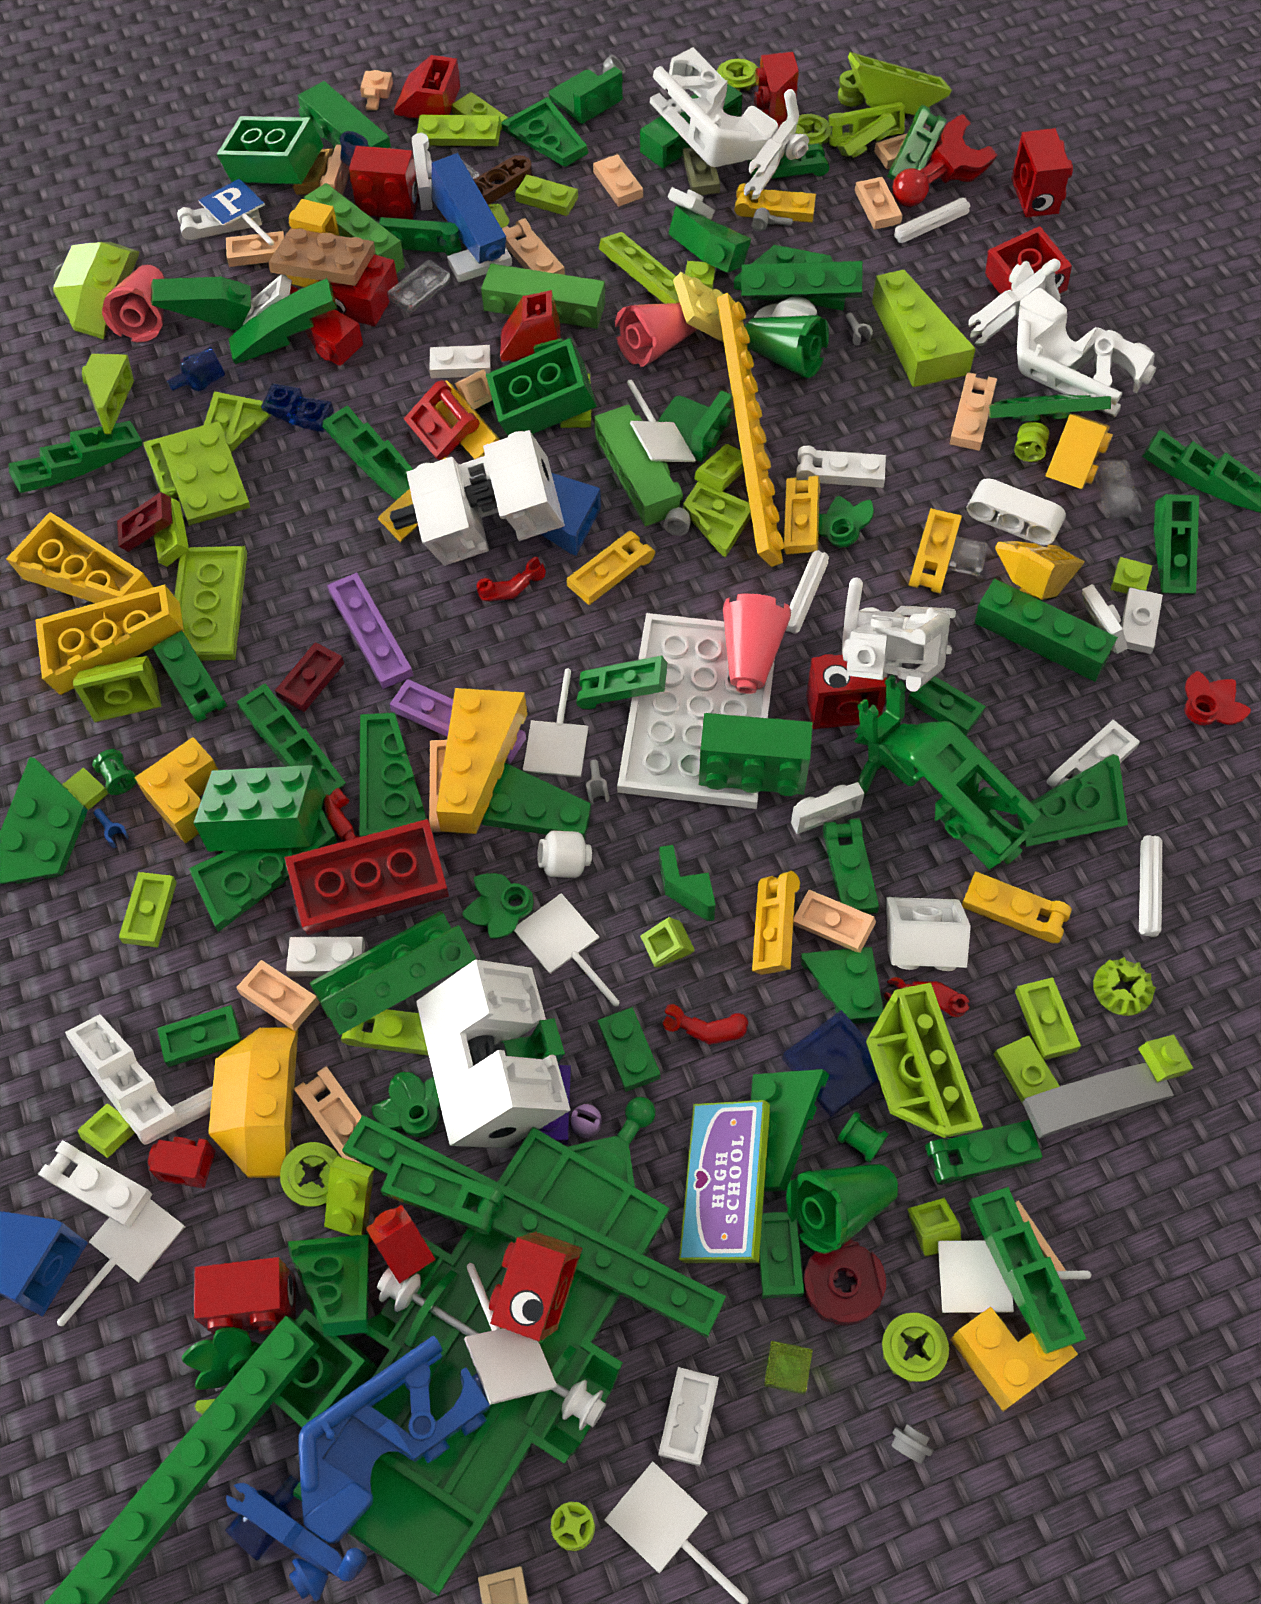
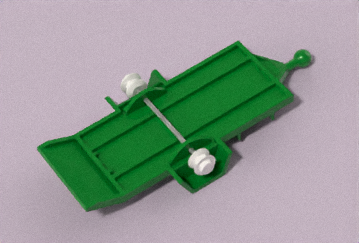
M645 1097L633 1098L626 1105V1122L617 1136L568 1147L533 1127L498 1183L642 1255H647L649 1246L667 1218L670 1208L635 1188L629 1145L640 1128H645L654 1121L656 1115L655 1106ZM468 1227L452 1254H449L423 1237L436 1260L400 1284L391 1269L388 1268L377 1285V1289L381 1291L379 1301L383 1302L389 1297L390 1299L380 1314L368 1320V1332L365 1334L388 1348L389 1352L373 1377L434 1335L443 1349V1352H441L443 1357L429 1366L430 1413L434 1417L435 1422L453 1408L460 1397L463 1388L460 1379L461 1370L466 1367L471 1376L477 1373L464 1338L492 1331L468 1273L467 1265L469 1263L475 1265L490 1302L496 1285H502L507 1268L502 1267L506 1249L511 1241L516 1242L493 1229L490 1230L489 1234H483ZM575 1272L557 1331L538 1341L555 1379L557 1388L491 1404L489 1410L483 1414L487 1419L483 1425L467 1436H464L461 1430L446 1440L450 1448L428 1464L424 1457L417 1462H413L397 1451L382 1454L375 1461L371 1472L370 1482L371 1493L374 1499L373 1504L348 1531V1534L439 1596L484 1528L531 1446L535 1444L565 1464L579 1449L590 1428L594 1427L606 1406L605 1402L615 1386L623 1362L594 1345L593 1341L608 1316L612 1315L613 1307L621 1294ZM404 1384L372 1406V1408L389 1420L391 1419L409 1434L408 1425L412 1417L410 1391ZM299 1482L293 1491V1496L302 1501L301 1482Z

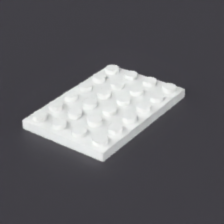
M646 613L638 660L662 655L668 663L664 692L632 697L617 792L757 809L759 792L749 793L742 789L734 788L714 790L707 786L698 785L704 713L768 718L774 662L763 688L757 689L756 693L753 694L738 692L736 687L730 683L724 621Z

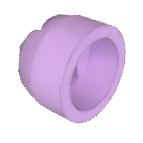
M582 1104L576 1107L571 1114V1127L576 1135L589 1138L596 1135L601 1129V1114L593 1105ZM581 1113L596 1120L592 1123L589 1120L578 1117V1115Z

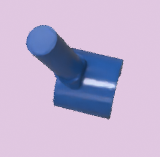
M100 808L93 812L105 829L104 836L112 848H117L112 840L115 834L122 833L127 840L129 839V835L123 825L111 822Z

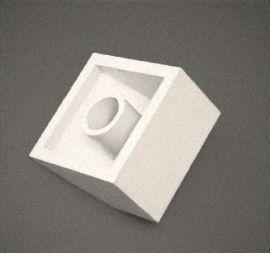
M886 898L887 947L892 965H897L899 968L907 970L917 969L919 966H934L942 971H952L956 967L967 968L971 925L959 899Z

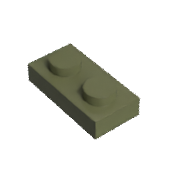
M684 148L682 158L691 191L700 195L720 193V180L716 167L709 166L693 148Z

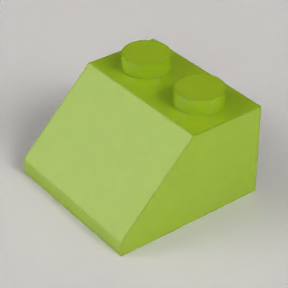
M148 656L133 657L126 661L108 665H98L91 669L79 671L73 679V686L94 722L162 707L157 674Z

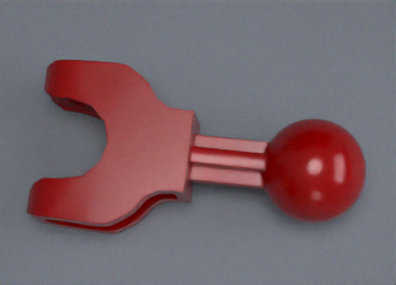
M961 114L948 122L943 128L942 134L939 136L934 147L935 151L929 159L927 166L921 170L915 168L905 169L895 177L892 186L893 196L903 206H916L923 202L928 194L929 185L939 177L945 184L950 180L972 182L990 168L998 155L990 146L975 150L965 144L963 135L966 127L971 122L964 114Z

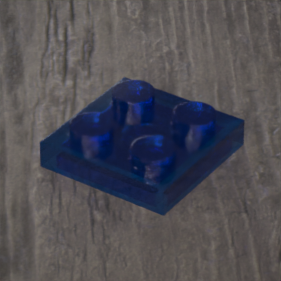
M842 1010L782 1055V1060L792 1071L824 1069L830 1074L825 1087L821 1086L816 1098L830 1117L834 1116L879 1081L866 1043L867 1039Z

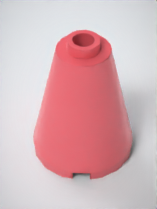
M141 265L106 295L103 302L102 315L107 326L118 336L122 337L123 334L132 338L131 341L137 343L147 342L157 337L161 330L164 309L151 305V283L153 279L165 278L163 273L155 266Z
M680 303L629 305L623 307L617 313L615 319V327L619 326L621 336L616 338L622 354L629 363L633 365L640 364V367L651 364L697 330V328L686 323Z
M738 594L737 601L730 602L729 597L725 600L723 606L730 683L736 687L738 692L753 694L756 693L757 689H761L765 685L790 621L791 609L785 602L784 608L776 605V598L771 596Z

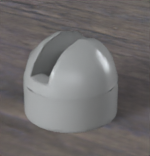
M610 55L602 64L603 73L613 67H617L622 71V75L625 73L623 64L614 55Z
M681 507L671 509L664 521L665 530L672 535H685L691 523L687 510Z

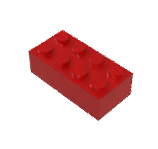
M428 819L284 857L301 926L307 935L449 897Z

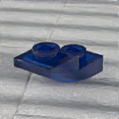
M272 383L261 405L263 411L290 424L322 433L325 431L323 421L332 416L334 411L330 401L303 397L301 388Z

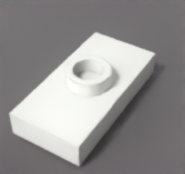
M673 187L669 192L668 198L672 202L710 220L712 219L715 210L702 202L704 197L691 190H688L686 194Z
M506 247L505 254L501 255V257L481 264L476 261L468 249L447 256L448 264L459 283L487 274L490 263L504 266L512 265V257Z
M1093 584L1082 589L1086 610L1097 627L1118 637L1113 648L1114 653L1118 654L1128 649L1123 628L1119 624L1121 618L1113 604L1107 606Z
M1129 588L1121 624L1129 650L1147 654L1152 653L1155 645L1162 594Z
M678 1367L658 1456L700 1467L719 1377Z

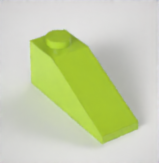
M91 354L86 366L82 368V380L88 386L104 434H111L133 385L134 378L128 355Z

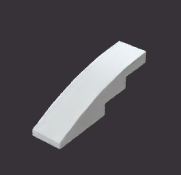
M100 1014L65 1032L70 1043L104 1093L143 1143L179 1123L175 1110L158 1093L154 1080L136 1061L133 1050Z

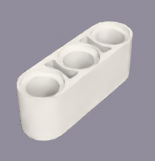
M993 479L981 480L967 505V512L972 518L1040 545L1053 543L1066 518V513L1060 505Z

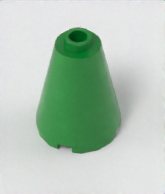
M818 315L752 318L744 325L750 338V343L747 344L748 349L801 377L812 378L820 369L824 358L820 357L822 347H828L829 327L826 319Z
M882 1164L804 1171L797 1175L796 1179L791 1180L787 1186L786 1204L791 1222L797 1218L803 1230V1233L798 1234L802 1241L812 1250L826 1254L841 1248L895 1201L898 1195V1182L894 1173Z

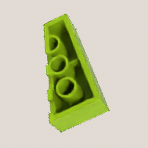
M905 270L877 275L872 303L912 387L965 376L967 372L970 373L976 348Z

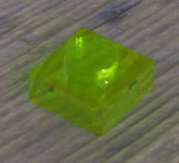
M771 1340L764 1386L805 1395L813 1349Z

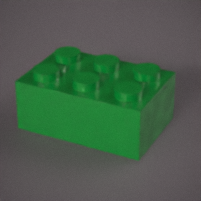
M240 116L216 155L231 182L240 179L245 183L302 184L324 145L311 117Z
M571 338L486 374L498 422L508 436L514 432H525L528 430L534 434L597 407L583 359Z
M704 713L698 785L707 786L714 790L734 788L742 789L749 793L768 791L778 792L784 796L804 795L810 763L813 722Z
M313 765L212 770L193 823L208 851L310 847L325 793Z

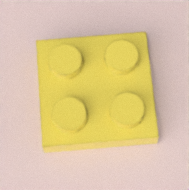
M680 272L673 279L686 323L724 342L717 297L723 295V293L718 289L709 288L696 277L691 278Z

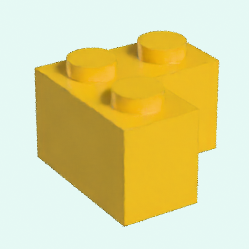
M301 199L295 210H292L289 215V226L292 229L300 228L310 232L331 233L340 236L334 206ZM286 275L292 280L291 284L301 287H307L319 282V280Z
M1070 414L1046 477L1083 489L1086 483L1092 484L1099 466L1094 465V461L1099 452L1106 453L1113 434L1108 433L1110 426L1077 414Z
M194 737L134 777L147 800L185 844L199 834L193 823L201 802L199 796L204 794L211 771L218 770L212 757Z
M991 1306L960 1328L950 1339L1002 1411H1005L1078 1355L1072 1345L1045 1354L1033 1332L1018 1342Z

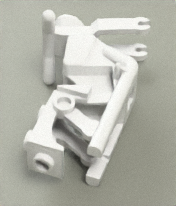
M694 47L671 58L669 73L662 66L655 69L653 78L664 90L668 89V94L673 99L667 101L658 93L650 97L651 105L709 166L719 167L754 159L749 164L750 174L755 168L759 169L750 182L745 185V196L753 190L752 199L760 197L761 191L776 172L780 159L785 152V156L789 160L799 159L807 152L808 136L806 134H795L799 111L794 90L788 89L784 94L788 117L778 128V123L755 106H749L740 117L726 114L723 111L728 86L727 80L725 81ZM684 89L693 91L699 98L692 99ZM681 112H686L691 117L690 124L680 115Z
M1052 259L1045 263L1036 273H1034L1028 261H1024L1021 265L1017 264L1009 277V282L1012 283L1011 289L1004 291L981 311L970 317L969 327L975 325L976 322H980L971 331L970 339L972 340L978 335H982L975 342V345L982 346L986 344L988 339L1014 320L1019 314L1017 338L1019 371L1024 376L1063 394L1091 395V397L1111 396V409L1099 411L1115 418L1121 408L1118 401L1122 396V392L1111 387L1112 376L1110 375V368L1113 362L1129 372L1134 381L1133 392L1137 393L1143 383L1149 384L1157 367L1153 366L1155 354L1144 344L1131 343L1123 339L1119 333L1112 330L1105 331L1099 327L1093 328L1077 342L1071 340L1066 332L1067 308L1060 303V294L1055 283V272L1060 269V261ZM1094 358L1096 374L1093 379L1076 371L1077 369L1082 370L1084 365Z
M857 577L851 579L845 608L842 640L843 660L848 661L847 675L883 680L887 677V674L897 675L899 679L906 680L908 690L917 691L943 670L946 654H951L952 647L947 645L950 618H955V609L900 606L894 612L880 611L873 607L859 610L863 582ZM902 663L921 664L915 670L902 668Z

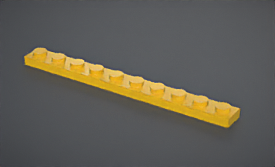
M728 293L717 297L756 549L757 554L771 567L783 563L781 550L784 549V542L777 529V522H779L780 518L772 496L775 495V489L768 475V469L771 468V464L764 450L766 435L760 426L759 418L762 417V411L755 396V393L758 392V386L751 372L754 362L747 348L750 338L743 324L746 314L741 303L735 302Z

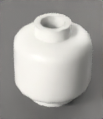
M550 831L545 839H540L537 852L538 866L544 868L545 873L550 877L577 878L582 874L584 867L591 864V845L585 843L583 835L579 832Z

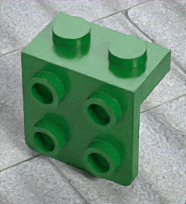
M613 67L597 76L591 70H584L549 91V99L580 124H583L623 100L622 71L617 67Z
M721 390L710 407L683 396H675L657 422H674L697 461L703 462L710 450L716 446L724 429L730 425L733 419L734 409H731L732 395Z

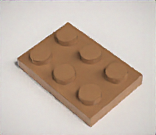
M290 228L269 260L270 272L315 280L327 278L329 282L356 286L375 253L374 241L362 240L359 237L349 238L336 236L331 233H317L300 228Z

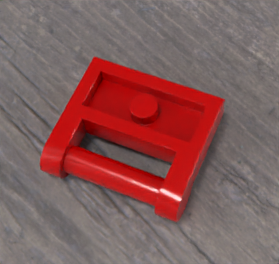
M444 380L436 382L404 418L435 458L439 460L447 457L467 434L476 431L480 424L475 415L468 413L453 396L451 387ZM439 401H443L459 420L454 427L436 408Z

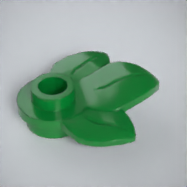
M836 496L827 514H819L818 535L828 537L829 542L835 547L842 548L852 545L859 538L860 530L867 526L873 518L874 507L872 501L868 499L854 507L843 497Z
M487 873L475 876L473 878L474 884L481 896L463 911V917L473 925L488 926L490 939H499L510 935L516 929L519 919L527 916L532 911L534 906L532 892L524 885L511 884L502 874ZM515 899L522 901V904L514 907L510 905L511 901Z
M411 1072L397 1073L389 1085L390 1098L373 1105L372 1113L378 1123L392 1130L403 1128L411 1136L418 1138L426 1137L436 1129L439 1120L438 1109L440 1101L434 1077L423 1083L418 1076ZM423 1114L420 1118L415 1119L418 1115Z
M225 1327L215 1332L213 1340H202L188 1348L182 1355V1362L191 1368L201 1371L195 1383L196 1389H215L228 1384L260 1347V1344L251 1342L248 1332L243 1329Z

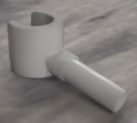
M759 208L755 211L751 227L753 230L760 232L766 229L767 224L792 226L793 219L775 217L770 215L766 208Z
M851 312L847 313L846 318L854 331L853 344L860 345L861 336H864L867 342H870L873 333L871 326L865 323L859 324Z
M591 760V780L586 783L589 802L594 804L593 799L598 796H605V800L608 802L610 796L607 782L600 776L598 761Z

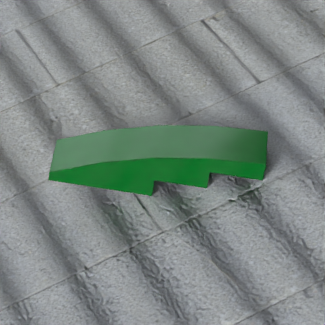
M327 278L272 304L229 337L232 359L235 365L290 345L289 335L314 327L313 317L337 309L329 280Z
M348 405L323 421V428L336 443L392 498L397 500L410 489L406 472L413 470L412 467L389 440L384 442L368 422L363 424Z
M131 421L115 423L111 434H104L102 426L70 432V442L40 447V457L8 463L9 474L20 494L52 486L89 473L119 459L142 446V439Z
M1161 429L1152 437L1141 457L1169 475L1202 492L1228 503L1261 513V477L1232 456L1224 453L1218 459L1194 441L1185 447Z
M266 683L237 701L239 709L285 767L313 765L325 796L332 794L336 788L341 789L346 785V782L307 730L302 729L286 706L281 705Z
M1009 1187L971 1199L968 1204L992 1257L1044 1353L1048 1354L1085 1341V1334L1050 1257H1044L1029 1221H1023Z

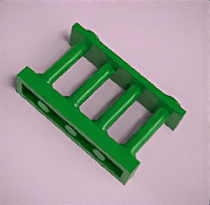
M439 911L309 982L340 1036L473 962L476 957L461 927L457 925L451 929L444 913Z

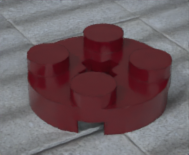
M849 1240L838 1250L826 1254L815 1251L814 1255L809 1259L804 1272L803 1287L807 1301L816 1311L817 1315L826 1322H833L838 1325L861 1323L867 1320L879 1308L884 1296L886 1274L881 1261L872 1251L869 1252L856 1241ZM845 1271L847 1278L854 1277L856 1284L850 1286V1292L845 1293L841 1288L835 1287L833 1281L838 1279V1272Z

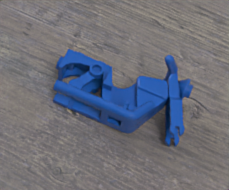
M434 1335L302 1427L299 1433L298 1446L304 1526L263 1498L255 1488L246 1483L234 1485L240 1493L245 1495L243 1502L227 1495L226 1502L232 1511L242 1514L283 1545L304 1558L292 1560L296 1570L289 1574L293 1585L302 1599L311 1595L314 1601L317 1602L321 1598L329 1577L327 1575L329 1571L341 1580L350 1582L365 1567L367 1555L364 1551L358 1548H351L343 1558L340 1552L327 1543H338L372 1506L374 1499L371 1493V1472L375 1461L382 1454L397 1451L413 1462H417L424 1457L428 1464L450 1448L446 1442L447 1439L460 1430L464 1436H467L487 1421L483 1414L489 1410L490 1404L486 1400L487 1396L478 1373L471 1376L465 1367L460 1373L463 1386L460 1397L454 1407L435 1422L434 1417L430 1413L429 1366L443 1357L441 1355L443 1349ZM404 1384L410 1391L412 1417L408 1425L409 1434L391 1419L389 1420L372 1408V1406Z

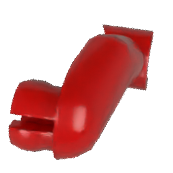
M533 557L528 561L526 570L522 573H517L509 581L493 582L489 578H483L477 582L476 589L479 597L485 602L514 599L530 585V580H542L546 575V569L543 563L540 565L538 557Z
M336 788L332 794L325 796L323 802L328 822L341 840L347 841L359 838L355 835L352 824L345 817L341 809L350 800L339 788Z
M893 977L887 981V983L897 986L898 989L931 983L942 1011L950 1016L960 1017L969 1010V999L941 982L912 981L911 984H905L899 977ZM886 992L884 993V998L889 1001L892 994Z
M674 1004L667 1005L664 1010L665 1014L676 1018L674 1020L666 1016L663 1026L667 1031L674 1032L679 1028L687 1030L686 1034L709 1045L738 1040L746 1034L748 1019L741 1013H734L728 1018L707 1023L699 1018H690L684 1015L682 1009Z

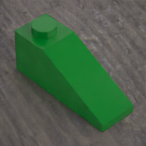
M680 205L675 207L668 232L670 236L703 262L727 273L744 265L751 238Z
M224 277L153 279L151 283V305L237 331L242 327L251 309V286Z
M1166 494L1155 501L1154 539L1161 594H1196L1199 495Z

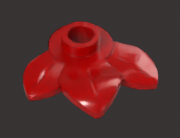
M1196 671L1186 680L1185 692L1188 700L1184 710L1186 716L1192 722L1199 725H1210L1214 722L1233 725L1243 721L1250 714L1251 709L1248 706L1235 702L1236 681L1234 679L1217 680L1209 683L1208 679L1200 671Z

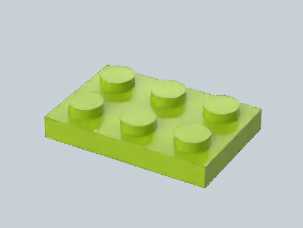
M219 421L158 438L188 525L250 508L249 500Z

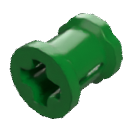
M115 749L101 752L93 760L92 766L95 772L101 773L105 779V787L108 793L120 795L134 787L136 784L134 777L136 775L131 770H128L123 763L124 757L121 751Z
M856 1111L841 1131L837 1141L841 1144L847 1142L864 1154L865 1160L870 1163L884 1144L889 1133L877 1131L861 1120V1114Z

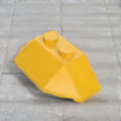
M1006 541L998 542L995 546L1012 582L1021 587L1020 591L1041 600L1057 597L1084 563L1083 560L1057 545L1043 547L1037 543Z
M289 1027L258 1028L215 1059L208 1134L248 1178H280L282 1163L290 1152L298 1029L294 1031Z

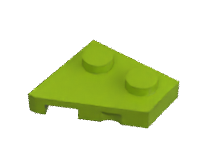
M214 391L204 425L219 421L229 449L232 452L273 414V403Z
M699 481L683 503V508L689 513L691 521L724 557L728 555L751 519L749 502L723 491L720 492Z

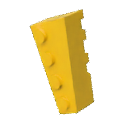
M51 512L6 558L22 579L93 603L153 588L143 572Z
M164 584L36 619L42 679L59 695H62L74 689L73 679L79 671L91 669L98 665L126 661L151 649L182 630L184 632L179 601Z
M455 688L436 808L441 832L477 833L493 796L492 791L495 784L501 778L505 768L504 763L507 756L515 745L521 724H524L527 717L524 692Z

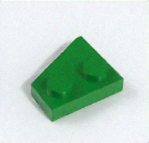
M863 947L861 953L850 949L801 953V965L804 969L808 968L819 983L818 988L826 999L835 1005V1011L845 1025L878 1021L883 1012V1005L872 947Z

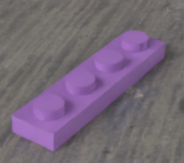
M356 572L327 585L332 599L382 689L412 677L411 666L358 573Z
M407 679L389 704L391 712L448 737L453 699ZM519 729L515 745L510 750L505 763L510 765L526 740L525 731Z

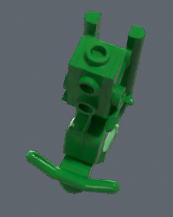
M890 675L885 680L886 711L878 717L879 712L875 705H872L870 708L868 707V700L864 699L858 704L860 726L854 731L858 735L854 742L868 746V761L865 763L857 781L864 795L867 794L876 772L883 765L908 786H914L921 778L925 777L942 795L935 803V822L941 819L945 824L946 831L953 838L961 840L989 870L1002 861L1006 865L1010 864L1023 851L1019 845L1030 833L1027 830H1020L1012 826L995 810L1008 812L1013 815L1017 813L1028 825L1033 823L1041 815V812L955 724L949 721L900 724L905 716L906 686L902 680L896 684L895 675ZM984 779L1000 796H997L989 787H983L978 792L980 781Z

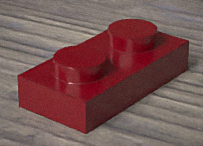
M160 492L117 521L118 547L129 552L172 524L171 497Z
M315 642L275 689L277 698L305 712L344 665L343 657Z

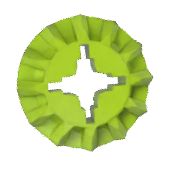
M727 60L717 69L721 77L738 91L742 89L749 91L751 87L757 86L755 71L758 67L749 60Z
M815 114L799 115L795 134H806L809 138L808 145H822V143H828L832 129L825 118Z
M1125 957L1113 961L1109 959L1097 970L1093 980V989L1098 1001L1107 1010L1123 1016L1136 1015L1146 1010L1152 1002L1156 989L1151 981V973H1146L1141 968L1140 962L1132 963L1127 961ZM1120 978L1124 982H1136L1130 989V993L1126 989H1116L1113 991L1118 985Z
M317 1142L304 1143L290 1151L285 1157L280 1170V1183L286 1196L300 1206L318 1207L327 1203L330 1165L336 1156H339L337 1152L331 1147ZM300 1162H303L305 1166L308 1165L312 1169L316 1166H321L323 1163L326 1164L319 1174L321 1184L324 1186L323 1188L312 1181L307 1185L299 1186L305 1176Z
M906 1313L896 1317L887 1326L882 1338L883 1358L890 1366L893 1374L899 1375L908 1382H927L937 1376L947 1363L949 1356L947 1336L942 1327L927 1315ZM925 1335L927 1338L923 1341L924 1345L921 1348L925 1356L921 1358L916 1354L912 1358L909 1357L907 1361L904 1360L905 1352L908 1349V1345L904 1342L905 1339L908 1338L914 1342L917 1338L920 1339Z

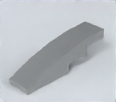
M1141 1063L1025 1098L1022 1103L1038 1138L1041 1139L1069 1128L1074 1130L1099 1120L1104 1122L1172 1098L1174 1094L1167 1080L1157 1083L1147 1063Z

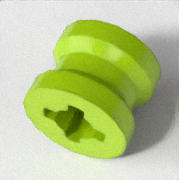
M853 71L843 72L839 78L841 88L838 91V100L845 106H858L864 101L865 97L858 89Z
M1038 422L1022 424L1017 434L1018 440L1014 448L1015 455L1027 462H1036L1044 458L1047 450L1046 443L1050 435L1049 429Z
M571 1501L564 1503L555 1510L551 1518L550 1528L552 1536L560 1547L567 1551L576 1552L584 1549L591 1543L595 1534V1523L592 1513L583 1504Z

